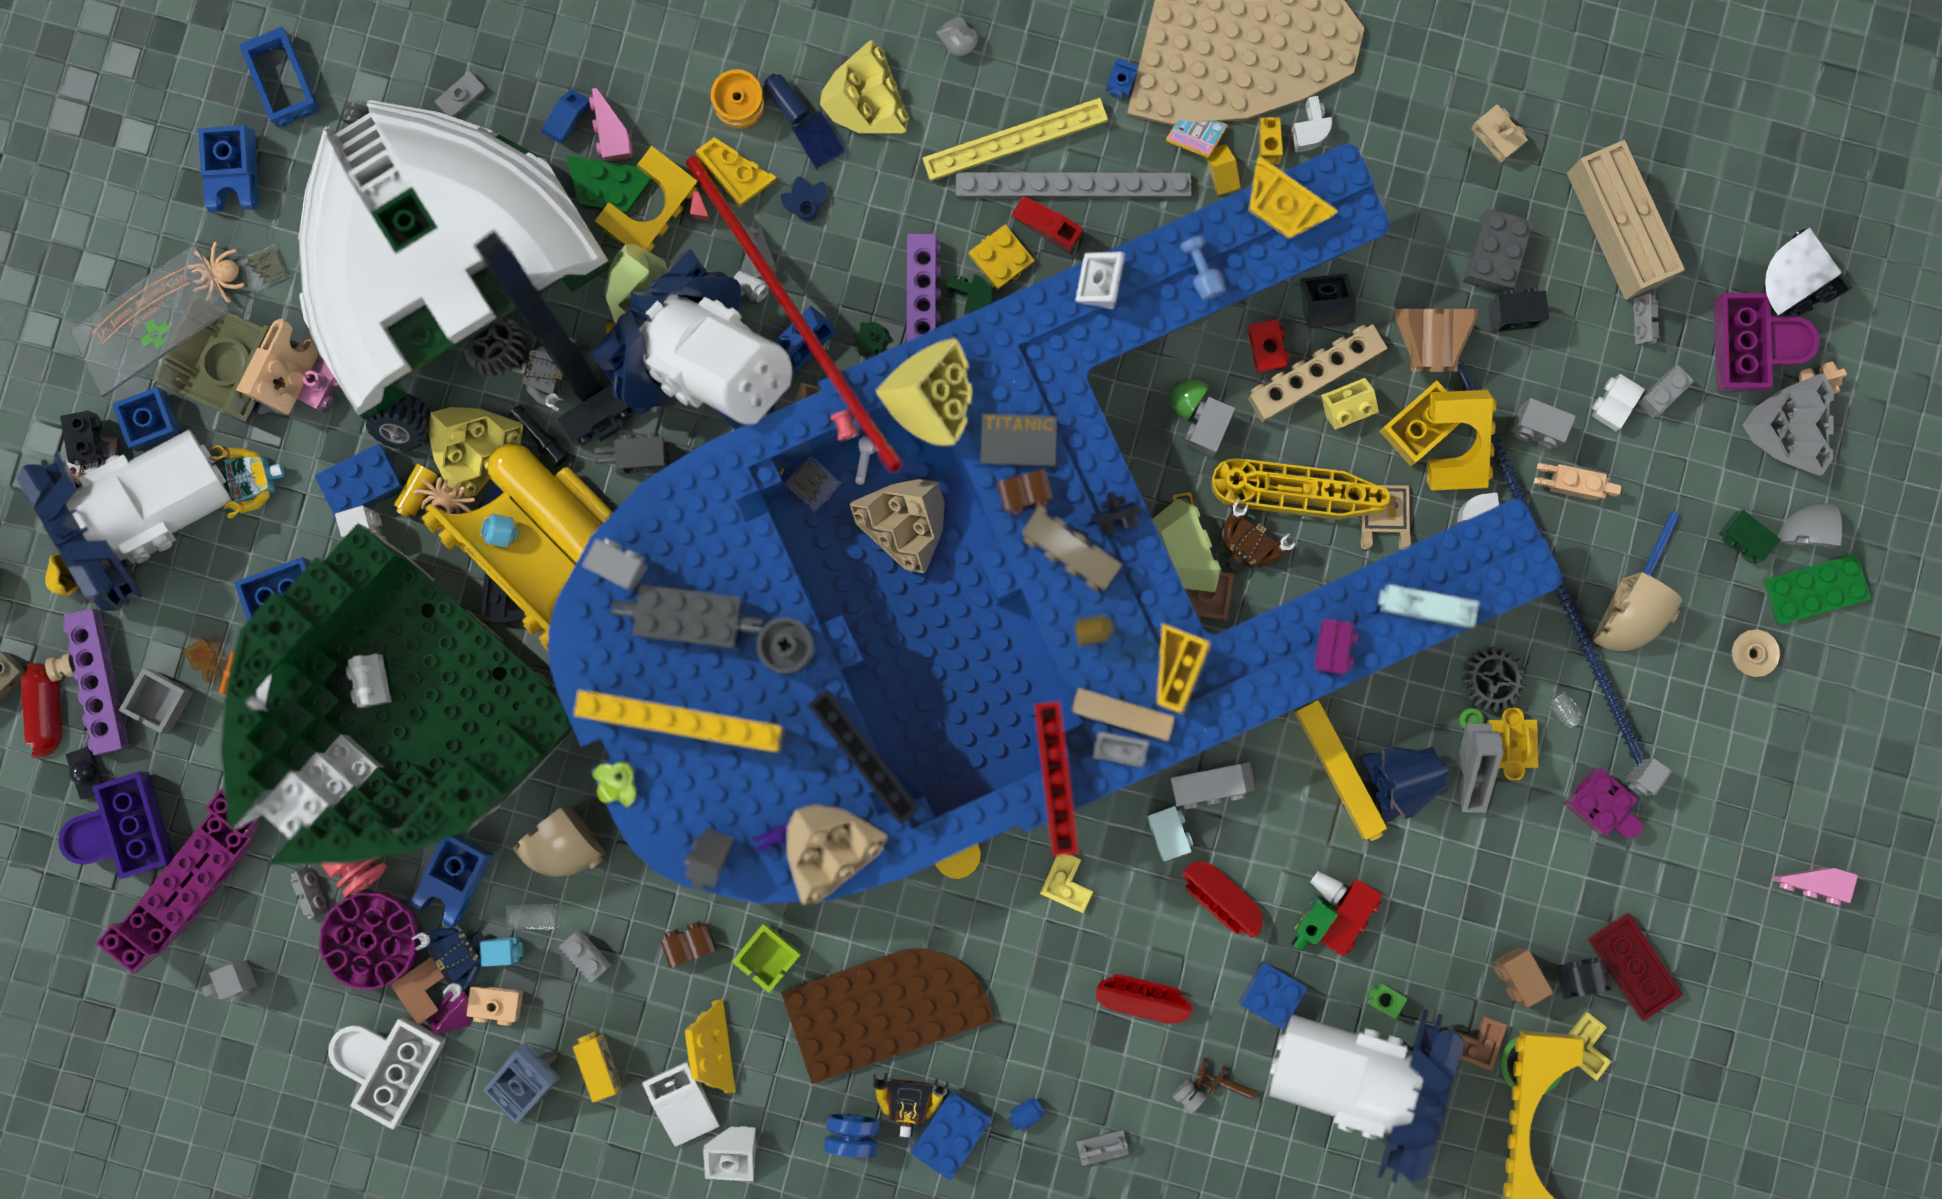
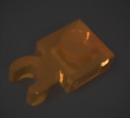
M201 638L182 650L194 671L202 669L201 676L205 682H212L209 677V673L212 670L217 676L223 675L222 670L212 663L218 658L206 638Z

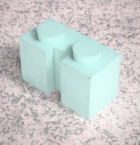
M1172 806L1146 815L1162 861L1191 852L1190 846H1193V842L1189 832L1185 833L1182 824L1185 823V819L1181 809L1176 810V807Z

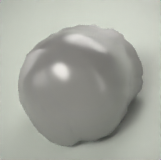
M955 17L947 21L936 31L937 36L941 39L947 50L954 56L961 57L970 53L978 42L976 31L969 28L962 17Z

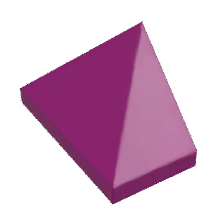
M465 990L454 1001H450L454 996V993L450 991L436 1007L438 1012L426 1019L434 1033L442 1034L470 1026V1017L467 1016L469 995Z

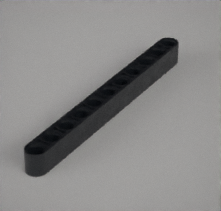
M494 229L476 242L473 247L572 390L582 402L602 391L603 387L506 243Z

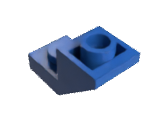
M572 89L558 99L541 132L553 140L562 143L574 133L576 119L590 107L589 99Z

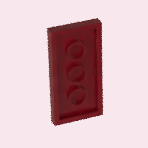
M1629 913L1623 914L1587 938L1598 957L1605 961L1609 974L1641 1021H1645L1683 996Z

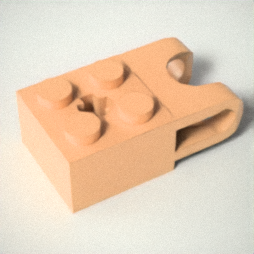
M278 319L271 325L261 347H257L236 391L277 412L289 415L304 385L303 376L307 378L305 373L311 371L319 351L312 336L303 338L296 348H292L290 344V337L293 331L292 326L287 321Z

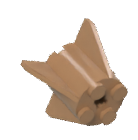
M1395 309V319L1411 358L1410 371H1458V359L1476 322L1477 309Z

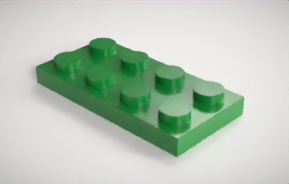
M1857 554L1763 580L1776 625L1871 599Z

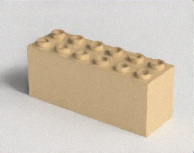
M1625 140L1581 158L1567 172L1625 301L1669 282L1685 270Z

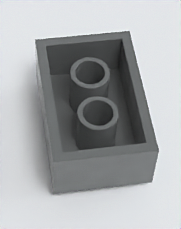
M1487 208L1479 221L1463 282L1498 292L1513 290L1533 221Z

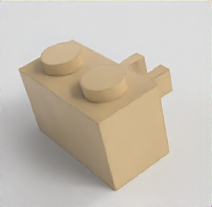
M1497 104L1478 119L1471 129L1497 160L1503 163L1520 149L1528 139L1524 130L1510 120L1511 117L1508 111L1500 108Z

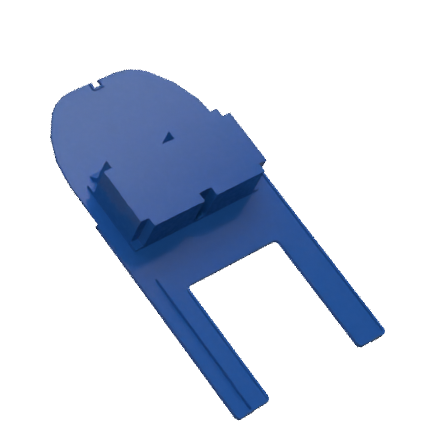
M1341 145L1283 172L1337 210L1333 217L1291 239L1286 238L1249 212L1252 186L1104 252L1124 253L1113 309L1076 302L1082 262L841 371L840 373L888 445L893 448L903 465L896 472L891 473L880 458L878 451H875L873 454H870L864 484L859 485L855 482L861 454L858 443L863 435L867 436V434L852 414L851 418L854 427L858 429L859 434L846 440H838L837 436L839 433L831 416L850 409L828 377L818 382L822 391L764 416L755 424L744 425L703 444L643 481L590 537L555 602L548 631L550 669L557 693L581 747L602 739L611 760L604 764L613 766L617 762H626L634 769L632 783L636 788V797L633 803L626 807L618 798L606 803L614 822L631 850L658 874L683 887L699 890L693 887L692 879L685 877L688 867L684 866L688 852H694L692 846L696 836L701 837L705 828L733 837L734 840L729 857L715 886H707L706 889L700 891L752 903L801 902L787 857V839L781 845L777 843L758 852L756 846L765 843V840L755 844L752 838L772 830L775 825L779 827L791 821L797 809L820 805L846 810L885 833L888 838L882 852L821 900L831 901L902 879L1017 825H1020L1023 833L1047 823L1048 817L1035 718V704L1060 701L1073 810L1469 629L1382 612V605L1378 604L1379 594L1388 585L1477 601L1479 603L1475 626L1559 587L1562 582V575L1546 540H1542L1526 505L1520 500L1513 499L1215 635L1209 634L1201 626L1087 380V374L1092 368L1386 234L1390 226L1389 218L1373 187L1375 183L1365 162L1354 145ZM1197 236L1204 237L1205 243L1201 248V252L1208 268L1218 269L1222 273L1226 291L1221 295L1203 301L1193 284L1194 278L1200 274L1191 253L1183 252L1180 247L1185 241ZM956 338L969 367L965 369L968 383H971V404L967 405L965 415L967 422L955 444L936 445L918 438L905 429L889 412L876 393V390L893 371L916 353L938 342ZM982 414L1057 416L1055 467L980 464ZM809 461H812L827 476V478H820L824 484L819 483L820 488L818 489L820 493L816 492L817 502L813 499L809 502L790 484V481ZM782 468H784L783 474L781 476L779 471ZM1045 469L1053 500L1048 501L1049 505L1043 507L1047 510L1045 515L1049 518L1051 516L1057 517L1065 523L1069 532H1078L1088 540V545L1091 547L1092 545L1097 546L1122 565L1104 592L1100 589L1097 592L1092 590L1085 584L1086 579L1080 575L1077 578L1064 570L1066 566L1060 561L1053 563L1044 556V550L1038 546L1036 549H1033L1023 542L1025 537L1022 536V532L1037 509L1034 508V505L1024 507L1025 512L1011 516L1010 512L1005 513L996 482ZM918 479L939 482L945 502L943 531L925 573L909 571L899 565L856 525L850 503L895 483ZM1114 492L1117 498L1125 496L1126 503L1120 505L1130 502L1134 505H1140L1141 513L1137 514L1138 526L1131 529H1124L1121 519L1114 520L1116 532L1104 536L1100 533L1097 523L1091 520L1090 514L1103 511L1100 503L1107 501V493ZM607 538L621 546V552L626 553L628 549L644 558L643 563L648 568L635 593L582 566L596 539L603 542ZM640 585L740 597L743 600L742 616L764 618L763 626H753L763 628L770 621L778 618H792L801 622L812 635L814 655L810 663L803 670L793 674H780L768 668L761 661L757 651L758 633L740 631L736 649L637 637L633 635L634 618L612 616V608L623 609L612 606L613 600L636 603ZM1323 619L1354 624L1353 630H1357L1356 643L1350 646L1349 655H1353L1352 668L1347 670V673L1344 675L1314 670L1320 624ZM1162 624L1208 641L1211 645L1183 715L1163 708L1157 703ZM784 642L782 644L783 651H786V649L790 650L791 644ZM1078 688L1173 716L1174 721L1169 740L1165 741L1072 713L1071 710ZM828 689L920 807L921 810L902 825H899L807 705ZM579 690L781 726L785 728L781 752L574 716ZM1101 732L1148 741L1143 767L1093 758L1097 733Z

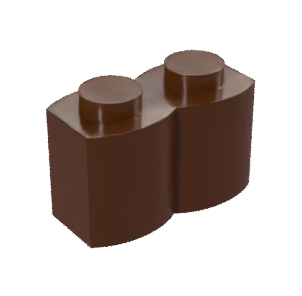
M1045 469L996 482L1004 512H1010L1011 516L1025 512L1024 507L1034 505L1035 509L1039 505L1042 507L1048 506V501L1053 500Z
M701 921L687 925V931L679 933L678 929L664 933L665 938L660 940L669 968L717 951L708 924L702 925Z

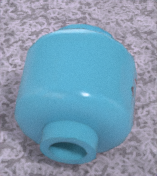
M492 514L483 521L481 537H484L486 544L506 548L512 541L517 540L519 528L515 527L512 517Z

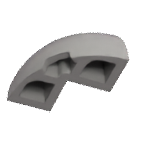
M1820 503L1799 509L1785 521L1780 529L1778 538L1781 540L1779 543L1794 546L1810 544L1827 548L1841 546L1842 520L1838 507L1835 504Z

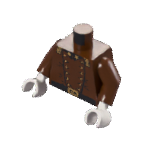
M1240 499L1235 501L1233 511H1231L1224 524L1223 541L1227 545L1225 550L1232 554V557L1225 566L1236 574L1244 564L1250 568L1255 566L1262 568L1275 563L1287 550H1291L1297 544V540L1293 544L1287 543L1286 538L1290 533L1280 539L1246 514L1249 506L1248 503L1243 509L1237 506Z

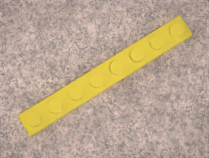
M1101 98L931 154L923 157V162L931 182L1106 123L1108 118Z

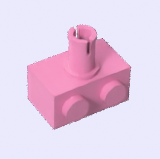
M318 356L311 371L305 373L307 378L303 376L304 385L297 399L323 412L325 408L327 409L333 401L332 394L336 387L339 388L340 385L324 359Z

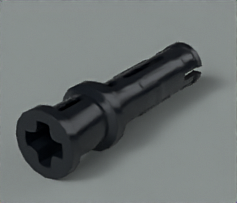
M521 404L510 411L509 415L515 421L523 424V430L538 445V451L541 454L544 453L551 460L554 468L561 466L569 458L570 453L564 451L556 443L557 439L554 436H549L526 412Z

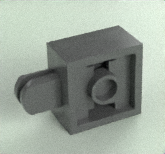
M647 433L645 438H635V435H622L621 439L614 440L615 447L594 449L596 455H615L595 458V464H616V469L623 475L659 472L670 465L669 443L663 436L659 437V433Z

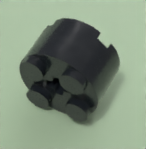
M1601 957L1581 960L1582 965L1580 966L1578 961L1558 965L1559 970L1556 971L1563 999L1612 990L1606 963L1602 961Z

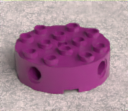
M362 892L343 899L328 912L320 929L319 951L326 967L337 981L354 989L374 990L394 983L413 968L421 949L416 950L415 948L421 945V941L418 938L412 940V937L422 933L416 914L404 900L387 892ZM372 936L374 944H371L367 937Z

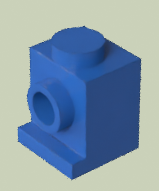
M1116 58L1106 85V91L1109 92L1110 96L1117 99H1122V97L1128 99L1138 66ZM1119 76L1125 78L1126 80L1124 82L1118 81L1117 77Z

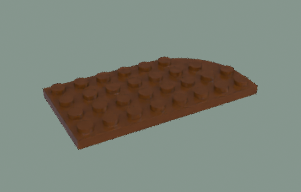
M926 948L897 951L781 992L811 1084L995 1021L985 991L974 973L951 955Z

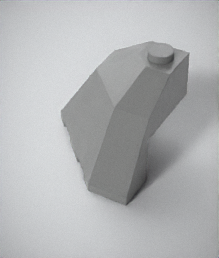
M1824 374L1808 378L1774 393L1755 407L1744 422L1743 427L1753 443L1776 460L1818 476L1823 475L1833 460V449L1829 447V435L1834 434V416L1830 415V401H1834V390Z

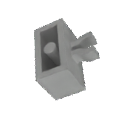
M244 960L210 972L213 983L202 987L205 997L217 993L220 1000L228 998L231 1002L251 995L250 990L257 987L248 961Z

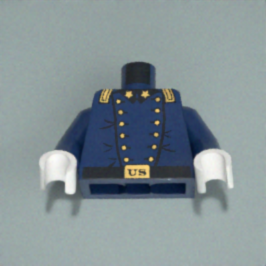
M437 928L425 934L419 933L412 937V940L418 938L421 941V945L415 949L420 950L424 947L427 949L449 984L443 991V994L449 990L452 991L454 996L450 1001H454L461 992L474 982L480 970L479 961L481 960L477 950L481 948L480 942L486 940V938L480 931L468 939L464 931L459 932L456 928Z

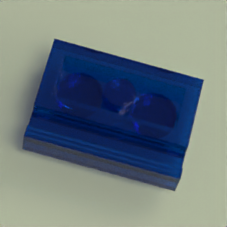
M821 111L802 121L796 127H792L793 133L816 170L821 165L827 164L845 153L843 146Z

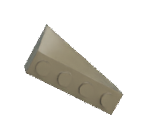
M1039 505L1022 532V536L1025 537L1023 542L1033 549H1036L1038 546L1044 550V556L1053 563H1057V561L1063 563L1066 566L1064 569L1066 572L1076 578L1080 575L1086 579L1085 584L1092 590L1097 592L1100 589L1104 592L1122 565L1097 546L1092 545L1091 547L1088 545V540L1078 532H1069L1065 523L1057 517L1051 516L1049 518L1046 516L1045 512L1047 510Z

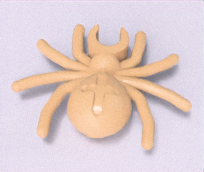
M214 242L211 249L210 262L203 254L198 251L195 252V255L200 257L206 265L199 264L189 267V270H194L193 274L195 276L203 274L202 280L195 281V283L203 287L196 288L194 292H202L211 286L209 297L207 298V301L210 302L216 286L223 299L231 303V299L226 296L221 286L238 289L244 287L245 284H225L232 282L238 276L239 267L231 260H223L221 262L220 260L227 255L236 253L237 250L226 251L217 257L215 261V251L218 243Z
M441 477L437 479L436 488L426 478L423 479L425 485L432 491L423 489L413 490L415 494L430 495L423 500L421 509H424L426 503L433 499L432 505L447 513H452L454 508L456 509V514H460V508L466 512H471L461 502H474L475 498H460L464 493L465 487L462 486L457 493L458 483H456L454 488H451L447 485L449 479L445 480L441 487Z

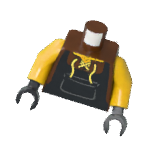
M884 1073V1079L879 1080L876 1078V1074L873 1075L876 1099L883 1113L889 1116V1120L899 1122L898 1135L903 1137H912L914 1124H924L925 1120H929L934 1116L942 1104L944 1095L947 1093L948 1082L942 1087L937 1084L938 1079H935L934 1083L888 1078L887 1073Z

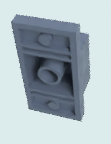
M527 1043L521 1045L486 1085L483 1091L515 1124H518L561 1078L550 1067L557 1060L556 1055L551 1050L546 1049L539 1056Z

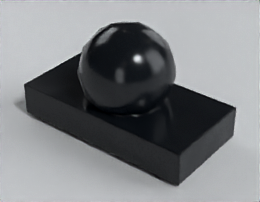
M87 746L65 754L70 768L69 777L75 783L80 800L94 796L95 793L92 786L102 784L103 781L93 752Z

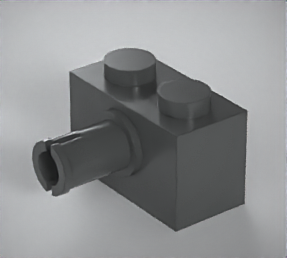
M705 828L701 837L696 836L692 846L694 852H688L684 866L688 867L685 877L692 879L694 888L704 890L707 886H715L729 857L734 840L733 837Z

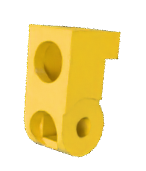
M1260 117L1258 157H1262L1270 164H1280L1283 156L1280 118Z

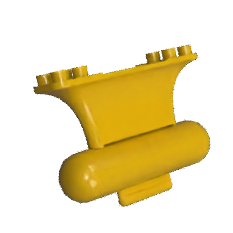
M505 443L494 450L487 464L490 478L504 492L503 494L477 510L462 514L447 513L429 504L425 508L427 513L421 519L433 534L441 528L442 532L438 536L443 545L449 551L457 545L464 553H467L525 612L526 617L522 620L524 628L532 636L540 630L543 633L538 638L541 641L540 644L549 652L548 631L555 602L590 537L613 512L570 468L564 467L554 476L526 447L519 443ZM492 514L512 517L515 527L519 528L517 540L512 541L506 548L486 544L484 537H481L483 521Z

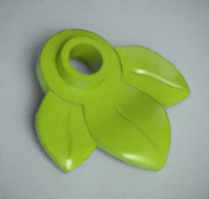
M617 762L613 766L609 764L599 765L593 772V776L601 782L597 791L599 799L602 802L609 803L618 798L624 806L629 807L636 797V788L632 783L634 779L633 767L626 762Z

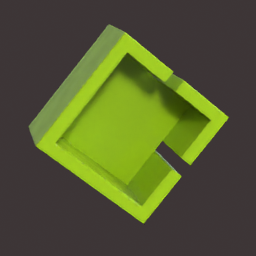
M765 922L732 962L748 976L753 971L757 972L753 980L770 993L785 975L782 970L787 972L801 956L802 952Z

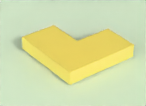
M1073 855L1056 856L1040 894L1084 914L1093 891L1072 882L1081 859Z
M1585 1011L1569 1034L1579 1035L1584 1039L1582 1064L1578 1067L1598 1081L1612 1061L1592 1046L1607 1027Z

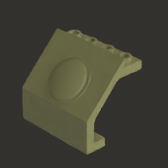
M195 296L153 381L227 416L246 422L256 400L236 391L257 347H261L270 327L256 325L223 310L200 296Z

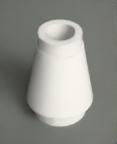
M742 271L737 272L734 276L739 282L741 290L751 301L761 302L766 297L769 287L765 281Z
M1319 871L1310 881L1329 902L1332 901L1335 904L1339 902L1347 890L1343 886L1344 883Z

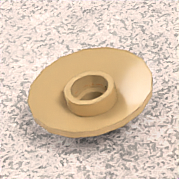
M1758 629L1748 630L1739 635L1734 641L1731 651L1732 659L1737 669L1743 674L1752 677L1765 676L1772 672L1778 665L1780 658L1779 645L1775 638L1769 633ZM1752 649L1756 651L1755 658H1752L1749 654Z

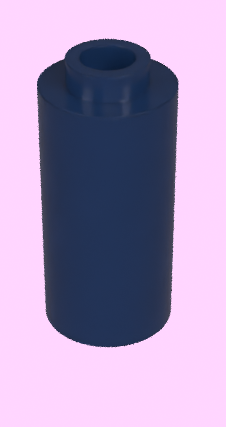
M773 73L764 80V91L792 126L797 125L809 115V108L782 74L776 75Z

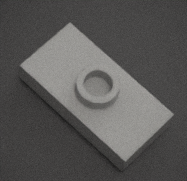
M468 71L434 102L446 115L456 117L484 93L486 88Z

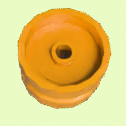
M732 69L722 73L714 81L711 88V101L717 117L725 125L734 129H745L753 126L761 119L765 110V98L759 81L751 73Z

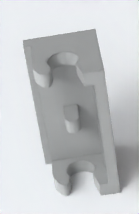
M1098 732L1093 758L1143 767L1149 742Z

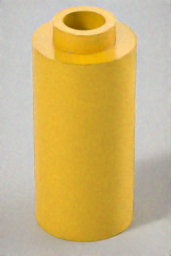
M417 463L394 503L398 507L396 512L407 518L410 515L416 516L427 494H415L413 490H430L423 482V479L426 478L433 485L438 474Z

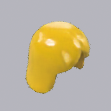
M60 553L52 554L45 575L46 586L57 595H71L78 590L79 585L76 581L73 583L63 576L66 574L72 575Z

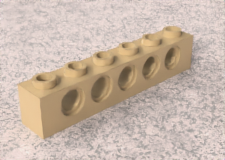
M1364 324L1352 331L1354 335L1346 339L1343 336L1332 343L1334 347L1325 351L1322 348L1312 354L1313 359L1305 363L1304 360H1301L1292 366L1293 370L1286 375L1284 372H1280L1271 378L1273 382L1267 386H1264L1262 383L1253 388L1248 400L1261 422H1265L1384 353L1387 347L1374 325L1372 324L1366 328ZM1351 344H1360L1362 353L1353 352ZM1331 355L1340 356L1342 364H1333ZM1313 366L1319 367L1322 375L1320 377L1313 376L1310 368ZM1290 379H1299L1301 381V388H1293L1290 385ZM1271 390L1279 391L1281 400L1275 401L1271 399L1269 392Z

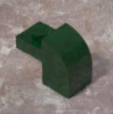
M974 274L972 283L962 276L948 278L947 291L968 296L964 315L992 303L991 289L982 277Z

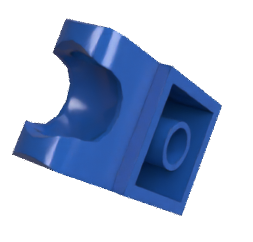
M245 125L198 128L201 176H203L204 202L207 210L211 213L221 212L225 207L226 196L233 191L237 192L239 203L243 208L247 210L257 209L259 206L255 130Z
M459 834L441 840L423 874V879L411 901V906L417 910L425 909L435 897L440 898L446 908L442 918L443 923L450 928L457 926L495 854ZM457 861H460L461 869H458L459 864H457Z

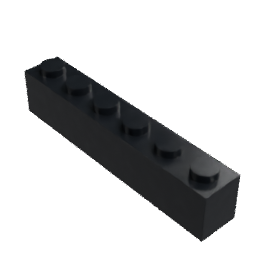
M828 689L807 704L899 825H902L921 810Z

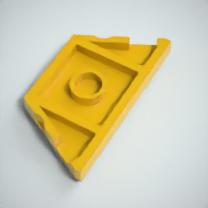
M1258 157L1255 166L1249 212L1288 239L1336 214L1337 210L1262 157Z
M723 999L714 1000L711 1003L712 1007L707 1012H702L697 1017L696 1022L691 1023L685 1030L691 1079L699 1083L704 1082L709 1087L724 1090V1093H735Z

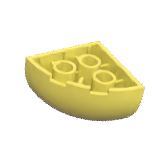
M957 339L938 342L916 353L893 371L876 390V393L889 412L905 429L918 438L936 445L955 444L967 422V418H965L967 405L971 404V383H968L965 369L969 367Z

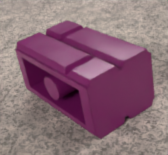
M1328 619L1321 620L1314 670L1342 675L1346 674L1347 670H1351L1353 655H1349L1350 646L1355 645L1357 630H1353L1354 624Z

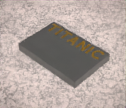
M982 414L980 464L1055 467L1057 416Z

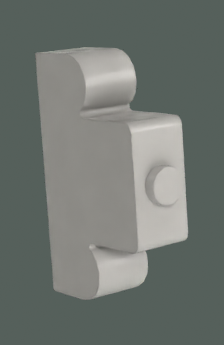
M1467 723L1459 750L1463 775L1459 782L1462 812L1486 813L1503 755L1499 731L1492 730V724Z

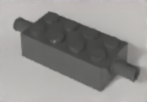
M646 585L639 586L636 603L614 599L612 606L623 609L612 608L611 612L612 616L634 618L633 635L637 637L736 649L740 631L760 634L762 627L753 625L763 626L764 618L742 616L743 600L740 597Z

